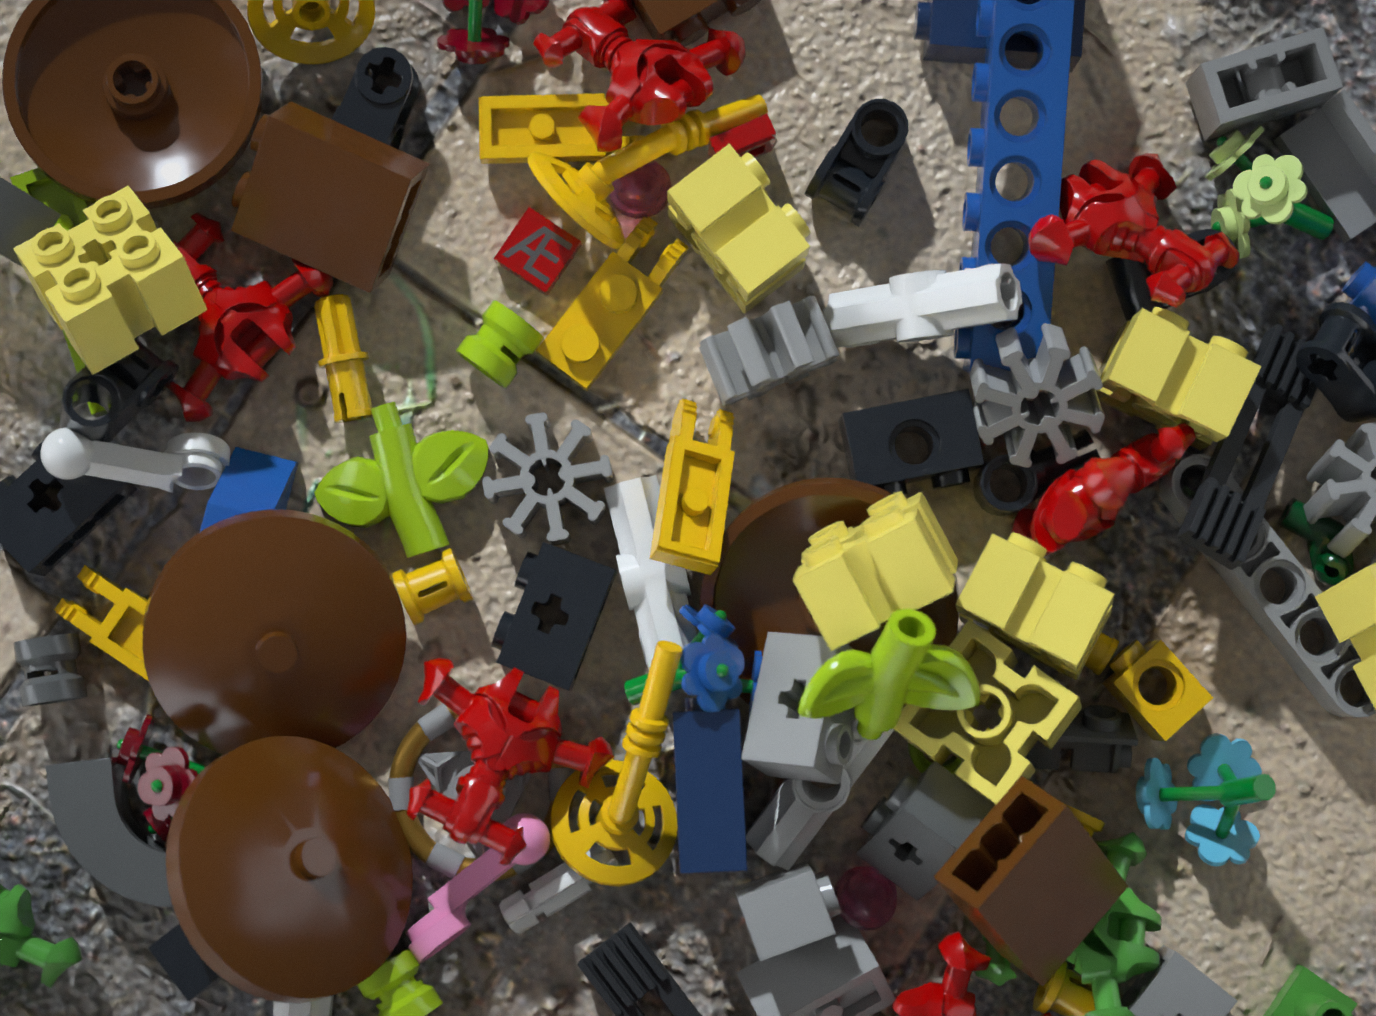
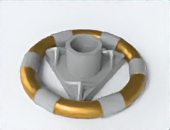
M442 703L418 719L403 738L392 762L388 785L389 799L409 843L410 850L426 866L453 879L476 859L467 858L435 842L425 831L417 816L413 821L406 814L409 804V789L414 787L413 774L417 762L436 791L453 800L457 796L456 785L458 777L468 774L470 767L474 766V763L471 761V751L422 754L429 742L454 727V722L458 718L456 713ZM553 763L551 771L548 772L550 804L543 821L550 833V845L541 860L546 858L545 856L555 846L550 830L552 803L561 785L573 773V769ZM526 773L524 776L516 775L512 780H505L506 786L503 788V795H505L506 801L493 811L491 819L504 824L511 817L532 773ZM575 795L573 796L572 801L570 803L568 814L569 819L573 809ZM479 842L476 845L472 844L479 857L490 849ZM538 862L531 865L515 864L495 881L520 875Z

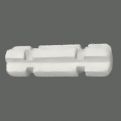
M597 843L586 853L589 857L600 863L620 866L612 850L605 849ZM564 862L528 884L531 890L526 894L518 890L502 900L499 905L500 910L509 927L516 934H521L538 924L540 921L537 916L543 912L549 917L590 892L592 889L589 884L592 881L578 875Z

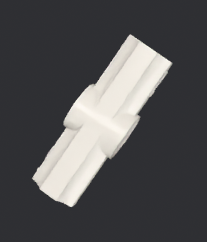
M988 264L947 273L946 270H930L896 275L889 278L888 284L829 294V301L827 307L823 309V315L836 347L854 348L856 346L878 344L882 341L894 339L898 343L915 342L953 336L955 329L1016 320L1019 306L1022 304L1020 281L1015 277L1011 264Z
M657 475L639 477L604 488L620 554L616 555V560L629 611L634 610L639 628L638 634L649 670L658 641H671L680 645L683 649L697 635L695 626L679 612L683 605H689L687 596L691 595L685 568L649 559L661 486L658 483Z
M853 714L851 724L854 736L853 752L849 762L843 765L840 784L826 789L816 787L810 781L786 778L745 833L746 842L750 844L755 853L772 866L782 867L788 871L832 812L846 802L850 788L894 729L883 732L882 736L877 740H867L858 733L857 724L859 721L856 719L855 714Z

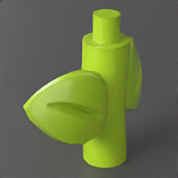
M395 402L372 408L371 412L378 433L369 436L374 459L357 456L333 467L320 481L314 492L317 502L330 516L351 527L367 528L390 516L407 558L450 545L432 502L443 504L461 500L474 490L485 471L488 461V445L486 440L472 433L449 430L425 436L417 443L412 423L402 425Z
M900 609L891 614L870 654L854 649L844 651L827 660L817 670L804 690L798 712L801 717L821 719L854 707L855 717L859 721L857 724L858 733L867 740H877L882 736L883 732L893 729L898 724L904 703L931 709L964 710L979 706L980 691L972 667L958 651L945 645L931 644L935 636V627L932 621L925 614L917 610Z

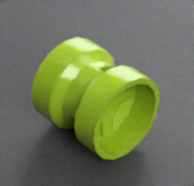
M493 300L482 315V327L476 334L467 335L455 351L489 379L507 389L518 374L517 363L523 355L533 354L544 337L512 310Z
M409 948L387 959L370 977L357 985L364 998L373 1000L379 997L381 1002L376 1005L379 1010L378 1016H425L443 1003L434 986L424 984L422 978L415 980L414 975L418 973L420 964Z

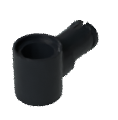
M1082 429L1073 435L1077 451L1094 443L1086 429ZM1052 445L1036 452L1032 449L1030 453L1032 465L1028 468L1011 464L1008 454L997 456L977 473L973 485L975 500L983 510L991 515L1006 516L1014 514L1032 501L1042 498L1049 486L1068 470L1077 471L1083 468L1085 463L1091 458H1100L1097 449L1081 456H1076L1063 464H1059L1056 461ZM994 470H1009L1017 476L1021 489L1016 501H1001L991 492L989 483Z

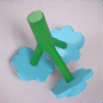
M1214 733L1203 739L1200 745V754H1194L1187 762V769L1194 776L1192 787H1175L1171 782L1172 772L1169 764H1162L1158 758H1148L1144 767V776L1138 779L1136 785V802L1140 812L1144 814L1145 822L1150 829L1168 830L1172 823L1171 814L1176 811L1178 801L1219 800L1224 805L1219 810L1207 804L1198 805L1192 810L1190 815L1191 825L1186 829L1185 839L1192 846L1198 847L1200 859L1210 866H1222L1228 860L1234 864H1244L1250 857V849L1257 845L1260 833L1254 824L1241 820L1239 808L1244 804L1272 799L1276 792V785L1272 777L1262 774L1261 766L1251 757L1252 747L1247 740L1239 738L1230 742L1225 735Z

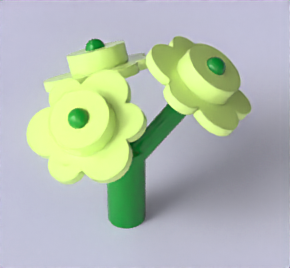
M1261 125L1245 136L1236 129L1227 137H1219L1217 147L1209 155L1215 164L1205 176L1211 181L1215 177L1220 176L1233 163L1242 171L1235 178L1233 189L1226 190L1225 194L1218 195V208L1214 209L1211 214V228L1223 232L1232 240L1240 253V259L1247 258L1250 255L1251 245L1248 235L1250 228L1284 223L1319 240H1323L1330 235L1334 226L1332 217L1300 203L1306 198L1308 189L1304 182L1300 180L1303 176V165L1297 157L1283 155L1274 160L1272 156L1264 154L1258 156L1252 163L1243 154L1264 132L1265 129Z

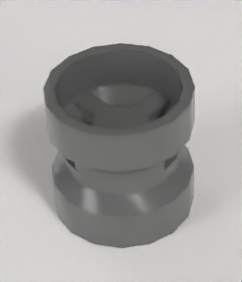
M78 633L44 636L13 643L16 663L23 667L25 681L19 687L22 707L88 697L85 678L77 672L76 659L81 654ZM58 670L56 675L44 676V672Z

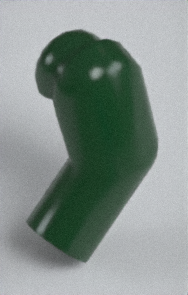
M1293 497L1283 510L1278 526L1306 540L1312 569L1317 579L1325 585L1334 586L1348 578L1354 568L1353 552L1346 558H1342L1327 547L1328 543L1343 529L1344 525L1332 517L1320 518L1314 524L1308 523L1303 509L1305 503Z

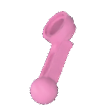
M529 813L516 814L507 819L503 825L513 830L524 827V838L527 847L514 858L510 865L499 864L502 854L490 848L427 898L434 910L421 918L405 933L412 942L408 948L419 964L444 949L471 926L465 913L466 906L470 900L515 864L531 865L544 857L550 845V833L543 820Z

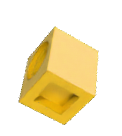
M1137 639L1131 642L1109 662L1108 665L1114 673L1102 683L1144 731L1156 741H1167L1213 699L1210 693L1162 640L1148 641L1144 646ZM1150 667L1159 670L1167 682V690L1164 697L1155 704L1144 700L1138 687L1142 673Z

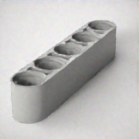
M1195 454L1176 462L1173 468L1161 477L1159 483L1160 497L1181 526L1192 503V500H1189L1180 488L1181 475L1186 469L1198 471L1203 476L1211 456ZM1230 475L1226 483L1230 487L1228 493L1238 492L1243 495L1244 491ZM1264 517L1244 564L1230 570L1203 554L1326 711L1339 717H1369L1376 713L1365 689L1361 700L1357 704L1351 706L1344 701L1340 693L1341 680L1346 673L1350 671L1355 672L1352 666L1360 663L1361 659L1350 639L1339 643L1315 598L1322 591ZM1268 569L1276 571L1285 582L1284 596L1277 604L1267 601L1260 591L1261 577ZM1309 620L1315 621L1324 632L1325 641L1323 647L1315 655L1309 654L1300 642L1301 628Z

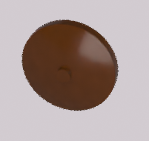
M32 0L20 16L9 38L3 62L2 90L8 119L16 137L31 160L51 181L67 192L91 203H95L99 199L110 196L129 186L146 209H153L176 204L194 197L220 180L235 165L250 143L259 121L263 101V73L259 53L251 30L241 12L231 0Z
M814 478L801 480L781 486L756 499L730 523L723 534L720 563L717 569L711 575L704 574L701 586L700 610L705 604L716 611L723 610L727 615L726 619L734 625L735 630L730 637L737 642L738 648L744 657V669L738 678H752L755 650L762 651L763 658L768 632L822 636L793 582L797 568L803 565L801 554L811 547L808 539L819 530L838 521H843L847 528L851 526L855 528L870 518L867 509L879 500L891 495V493L871 484L852 479ZM955 573L953 574L955 583L952 593L917 609V611L925 614L934 624L935 636L931 643L933 645L949 647L957 635L959 612L955 604L959 598V589ZM888 620L882 622L878 629L847 644L854 650L870 654ZM741 693L740 697L749 705L750 693Z
M278 509L251 511L221 520L202 530L178 549L166 563L155 581L145 608L142 642L144 666L154 695L166 714L184 733L214 752L224 755L246 743L274 736L303 737L337 748L368 726L391 697L398 682L406 652L405 616L395 583L386 566L377 554L354 533L333 521L306 512Z
M295 736L267 737L241 745L214 760L196 776L178 803L170 824L166 848V876L170 898L177 919L187 939L199 956L213 971L238 989L253 996L275 1002L304 1003L317 1001L344 992L370 977L382 966L398 943L410 911L413 890V870L409 843L393 809L392 802L380 784L359 763L330 745Z

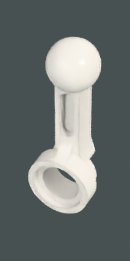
M60 428L51 432L45 438L41 447V460L45 469L60 479L70 480L82 475L156 487L173 493L174 483L192 490H205L215 487L225 466H229L230 447L224 440L214 435L184 433L171 438L166 444L165 452L162 453L102 441H92L69 428Z

